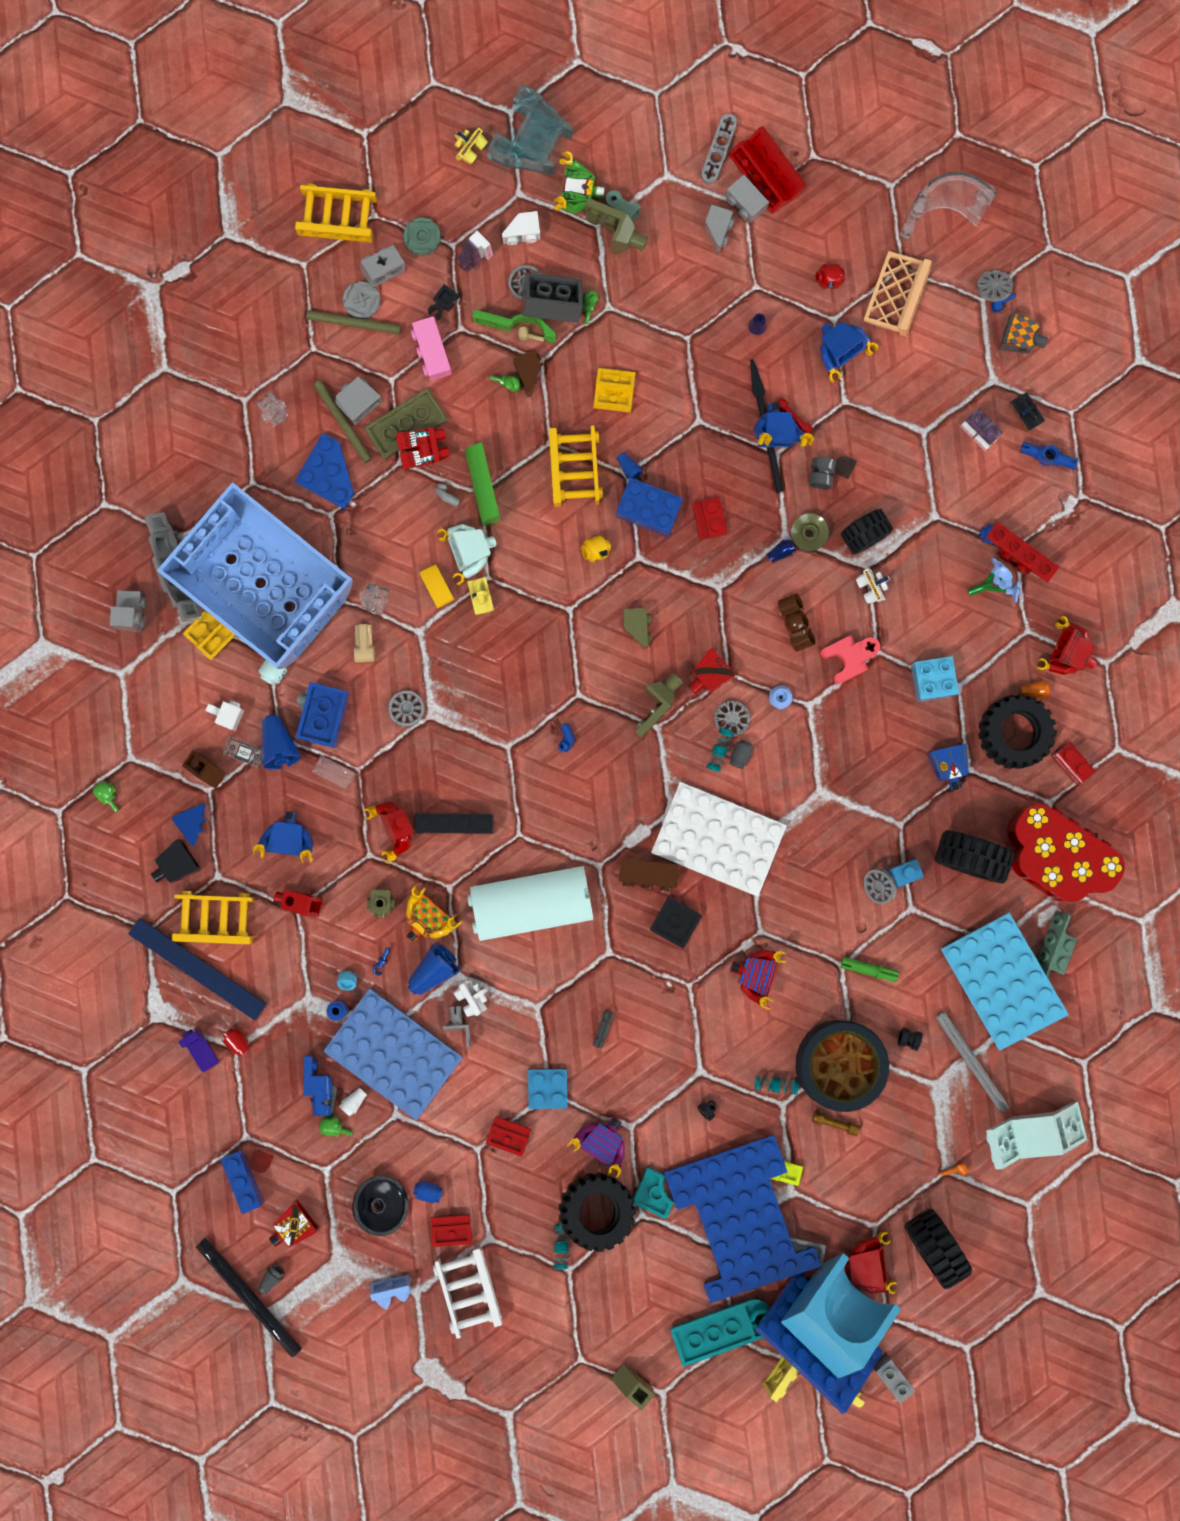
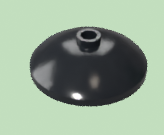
M374 1176L365 1180L356 1190L352 1202V1212L357 1225L364 1232L373 1236H386L398 1230L404 1223L408 1213V1198L402 1185L388 1176ZM374 1203H377L376 1210L373 1208Z

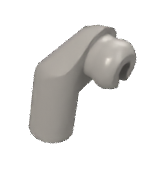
M439 483L437 488H435V493L444 502L456 507L460 498L447 493V486Z

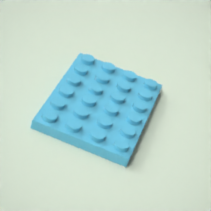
M1010 912L941 948L942 953L999 1051L1069 1015Z

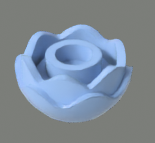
M778 685L771 689L769 702L777 709H784L792 703L793 695L788 687Z

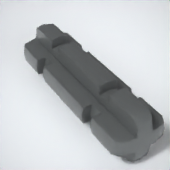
M604 1011L603 1020L600 1021L593 1046L603 1048L604 1038L606 1039L611 1025L610 1021H612L614 1016L613 1012Z

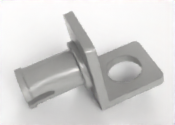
M456 1006V1014L455 1008L449 1007L451 1024L443 1026L442 1030H466V1045L468 1049H471L470 1026L462 1024V1007Z

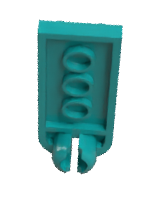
M751 1298L670 1327L683 1367L763 1339L764 1337L755 1330L762 1318H755L766 1314L770 1308L769 1305L761 1299Z

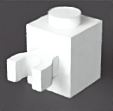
M231 700L229 703L223 701L221 708L210 704L206 708L207 712L217 716L216 724L233 731L237 730L245 710L240 708L241 704Z

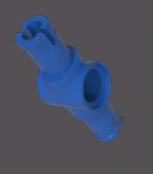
M1023 441L1022 449L1019 451L1021 454L1035 457V460H1038L1043 466L1060 465L1075 470L1076 463H1078V458L1064 455L1063 452L1053 445L1047 447L1042 445L1036 446ZM1045 452L1051 453L1052 460L1046 458Z

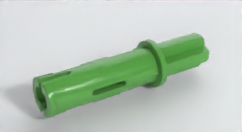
M845 956L842 958L843 961L840 966L842 969L876 977L877 980L879 978L892 982L898 980V971L884 968L881 964L877 966Z

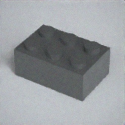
M525 273L522 287V316L579 323L583 307L582 279Z

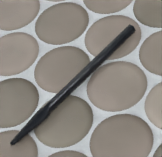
M751 359L752 393L756 397L761 417L767 413L763 397L765 390L756 364ZM767 447L776 493H782L784 491L775 448Z

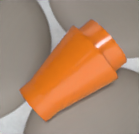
M1041 680L1021 686V694H1024L1025 697L1032 696L1045 699V697L1050 696L1048 681L1043 682Z

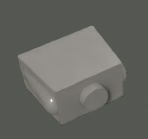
M359 377L351 383H346L341 388V392L335 396L336 405L351 420L354 426L383 402L381 396L367 381Z

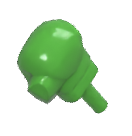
M592 290L585 292L582 297V311L586 312L585 324H589L590 313L594 311V305L598 301V294Z
M503 375L502 378L490 376V380L500 382V385L507 387L512 392H519L522 388L521 380L516 376Z
M105 781L98 783L93 788V794L104 805L109 803L115 813L119 810L112 801L115 798L114 793L116 791L114 784Z
M333 1114L322 1118L320 1121L319 1132L323 1135L338 1137L340 1133L350 1136L353 1134V1131L343 1129L342 1123H339L338 1117Z

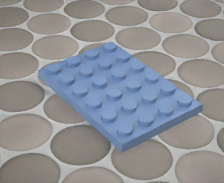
M371 988L323 1051L416 1121L463 1058V1056Z

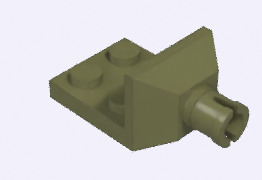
M588 198L586 202V219H588V222L594 225L600 224L605 226L607 230L615 232L612 238L611 253L617 254L627 251L629 246L640 251L644 250L648 237L635 232V225L627 213Z
M671 673L663 683L661 681L652 683L645 688V692L658 705L649 712L648 715L650 717L647 720L643 718L636 725L635 729L637 731L635 735L640 740L669 711L674 698V691L683 684L674 673Z

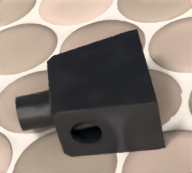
M177 839L155 859L159 868L153 871L151 875L157 883L165 877L169 883H174L202 869L183 840Z

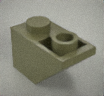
M647 608L624 609V631L643 649H647L648 644H651V632H647V625H651L650 613H647Z
M624 1363L611 1377L613 1383L626 1398L641 1410L654 1396V1388Z

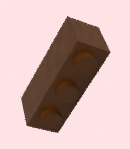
M621 858L619 882H622V886L634 887V883L642 884L641 888L653 889L654 885L661 886L660 890L672 891V888H677L679 865Z

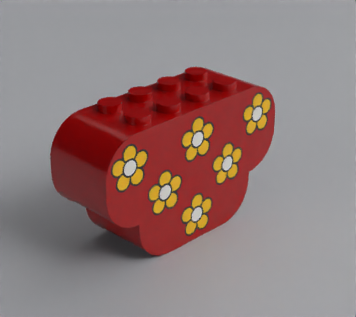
M1036 804L1022 807L1013 815L1007 827L1008 839L1016 847L1013 851L1015 857L1011 867L1017 876L1050 898L1061 902H1076L1085 898L1088 893H1106L1113 890L1123 877L1125 863L1122 856L1111 848L1112 844L1104 839L1100 841L1094 837L1096 835L1094 832L1087 828L1084 830L1079 827V823L1076 820L1065 818L1062 816L1063 812L1059 809Z

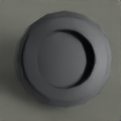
M708 1101L706 1104L702 1102L697 1106L698 1111L706 1120L711 1121L715 1117L714 1112L717 1108L715 1101Z

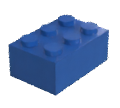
M630 477L617 508L616 517L669 537L683 498Z

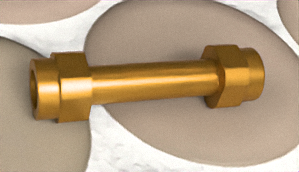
M815 1111L812 1117L813 1123L821 1126L822 1124L847 1131V1134L857 1137L860 1130V1125L852 1122L848 1124L826 1117L821 1112Z

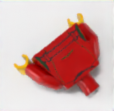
M1061 616L1059 619L1065 624L1061 625L1056 622L1055 626L1058 629L1064 630L1049 659L1051 664L1041 658L1038 661L1044 662L1045 667L1040 668L1036 666L1037 670L1049 669L1050 672L1067 675L1075 674L1077 671H1084L1086 667L1094 668L1097 664V659L1092 657L1095 646L1091 643L1087 630L1073 622L1068 623L1067 617Z

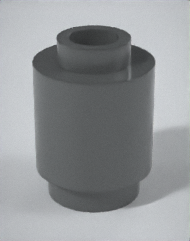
M745 740L736 742L729 758L731 759L729 764L743 770L748 765L754 751L751 747L752 744Z

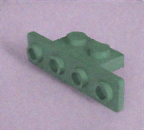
M1055 911L1037 958L1047 977L1051 970L1062 975L1065 974L1077 942L1076 938L1065 934L1071 915L1060 911Z

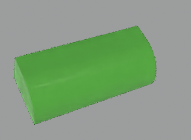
M482 442L466 448L465 455L482 526L499 523L501 520Z

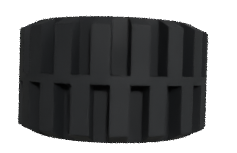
M876 509L846 527L842 531L841 537L852 554H859L887 537L894 528L883 510Z

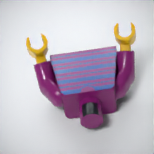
M612 1116L607 1125L599 1121L598 1123L592 1122L580 1128L573 1139L566 1144L567 1147L570 1144H574L575 1149L572 1151L573 1153L581 1148L610 1167L607 1172L608 1176L611 1171L616 1172L617 1176L615 1179L620 1175V1168L625 1157V1143L622 1140V1135L617 1133L622 1124L617 1118Z

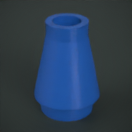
M625 452L616 458L627 479H630V477L637 479L642 474L641 466Z

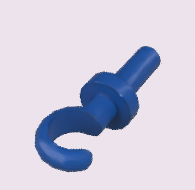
M385 948L382 957L378 958L379 964L374 965L373 973L375 975H382V973H377L375 968L383 967L384 964H387L386 958L390 948Z

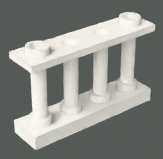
M481 1245L473 1247V1253L468 1257L445 1264L441 1263L439 1257L436 1258L435 1265H433L435 1276H439L452 1322H449L452 1334L455 1333L457 1339L461 1338V1329L487 1321L493 1322L494 1327L501 1326L503 1323ZM469 1264L477 1265L478 1272L476 1275L447 1283L444 1272ZM475 1283L482 1284L484 1291L481 1294L456 1302L452 1301L450 1291ZM481 1302L488 1303L489 1310L487 1313L458 1321L455 1310Z

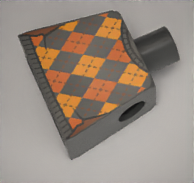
M1013 310L1008 318L999 350L1029 354L1034 345L1044 348L1048 337L1038 334L1040 329L1038 322Z

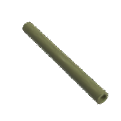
M311 310L307 311L306 316L307 320L400 335L401 325Z
M321 380L315 382L313 386L364 464L371 461L372 457L340 408L336 405Z

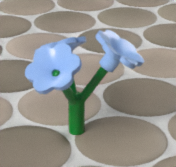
M992 557L990 561L994 564V568L991 570V574L982 584L968 589L969 595L973 596L985 590L1005 592V594L1013 596V603H1017L1020 580H1016L1014 587H1011L1013 576L1010 570ZM995 584V585H999L1000 588H998V587H990V586Z

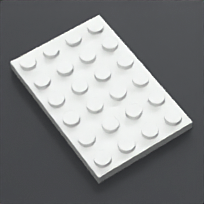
M680 782L651 853L758 897L787 825Z

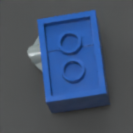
M310 682L309 688L297 697L302 715L296 738L336 748L351 692Z

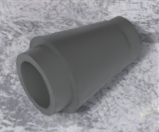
M276 1264L269 1266L258 1286V1290L265 1295L268 1294L284 1279V1270Z

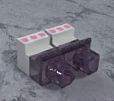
M476 231L461 246L462 253L456 259L459 262V267L466 274L473 267L478 270V261L485 257L489 260L493 256L491 245Z
M979 408L960 426L971 438L978 434L973 440L984 451L994 444L1003 433Z

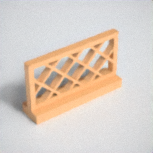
M888 251L863 322L899 332V335L907 337L931 271L932 261L928 259L922 261ZM891 258L899 260L901 265L891 269L889 261ZM910 264L918 265V270L909 274L906 266ZM903 268L907 276L897 281L894 272ZM891 274L894 283L885 287L883 278ZM909 280L912 286L903 292L900 284ZM897 286L900 294L891 298L887 290ZM885 292L888 300L879 304L876 297ZM903 297L905 306L897 309L893 301ZM891 303L894 311L885 315L881 307ZM879 309L882 315L881 318L877 320L869 318L871 312ZM896 314L899 318L898 325L889 324L887 318Z

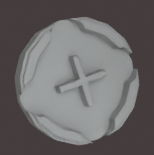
M358 281V283L349 285L344 291L342 298L347 313L353 318L369 319L374 316L379 310L381 303L376 287L371 288L370 284L365 281Z

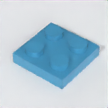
M528 1069L529 1109L568 1108L567 1069Z

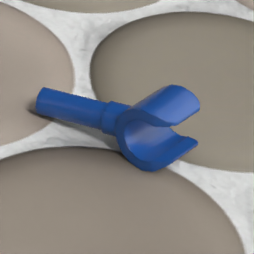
M1011 294L1005 300L993 302L991 304L993 313L1002 311L1004 309L1003 304L1015 298V294Z

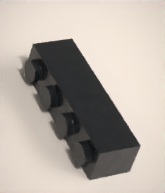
M415 813V833L494 834V815Z

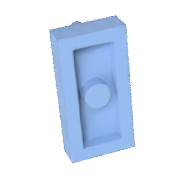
M409 1274L370 1283L371 1300L376 1301L385 1310L388 1309L392 1296L405 1302L410 1294Z

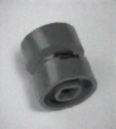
M813 457L811 463V470L813 472L809 475L808 485L817 489H832L834 481L832 474L835 473L837 462L826 457Z

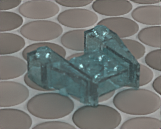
M521 84L513 99V110L526 117L513 142L497 133L494 135L487 149V158L504 167L553 175L556 164L548 160L561 135L572 140L574 129L555 112L551 105L549 106L543 100V97L538 92Z

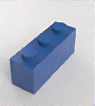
M240 1149L221 1158L220 1160L241 1213L244 1214L261 1207L264 1204V1200L244 1150Z

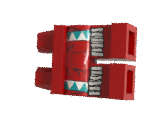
M428 428L395 433L399 451L417 448V450L400 453L403 470L437 463L442 459L450 457L448 447L437 448L436 441L446 439L444 429Z

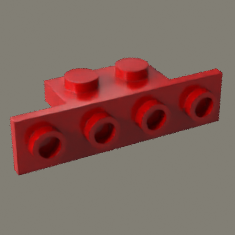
M999 522L994 525L986 536L987 539L999 547L997 553L1000 554V558L1007 563L1011 562L1015 565V569L1022 574L1028 575L1033 572L1048 583L1059 569L1056 564Z

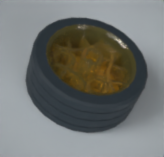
M833 1020L814 1027L806 1034L796 1054L795 1068L802 1089L812 1100L834 1111L851 1112L870 1105L880 1096L889 1076V1059L882 1041L873 1031L864 1025L852 1021ZM842 1034L840 1042L833 1035ZM830 1038L836 1047L826 1053L821 1043ZM850 1042L855 1046L852 1053L846 1051V1045ZM865 1046L869 1054H862ZM817 1048H819L822 1055L814 1056ZM860 1058H870L871 1069L861 1070ZM824 1061L827 1064V1069L824 1072H820L818 1065ZM840 1063L845 1065L844 1068L839 1066ZM869 1073H870L869 1078H868V1080L866 1081V1079L864 1078L863 1074H869ZM851 1077H856L858 1080L855 1087L849 1086V1079ZM824 1078L820 1088L816 1079ZM829 1079L839 1083L833 1096L825 1092ZM843 1089L846 1091L848 1095L844 1097H838Z

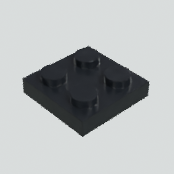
M668 896L650 930L684 949L702 915Z

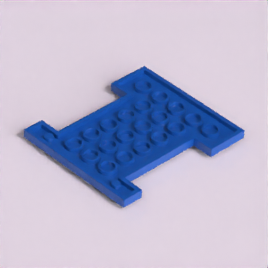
M775 1134L664 1171L677 1210L696 1204L721 1277L704 1283L710 1303L821 1267L815 1246L795 1251L770 1178L788 1173Z

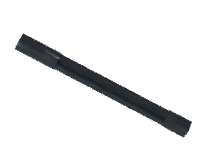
M207 1239L202 1240L196 1248L286 1352L291 1357L298 1354L302 1348L290 1336L288 1331Z

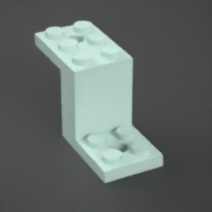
M1078 1102L1069 1103L1055 1112L1012 1116L986 1130V1139L990 1145L991 1160L994 1163L995 1170L1003 1169L1019 1159L1064 1155L1087 1141Z

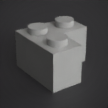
M117 590L116 607L111 606L110 626L119 631L142 632V627H145L146 618L143 616L144 608L147 607L145 594L140 591Z

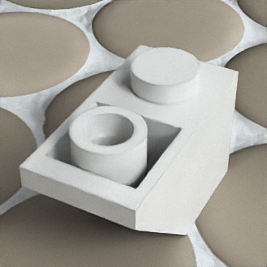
M538 212L518 213L502 233L503 244L516 245L518 242L534 243L537 240H541Z

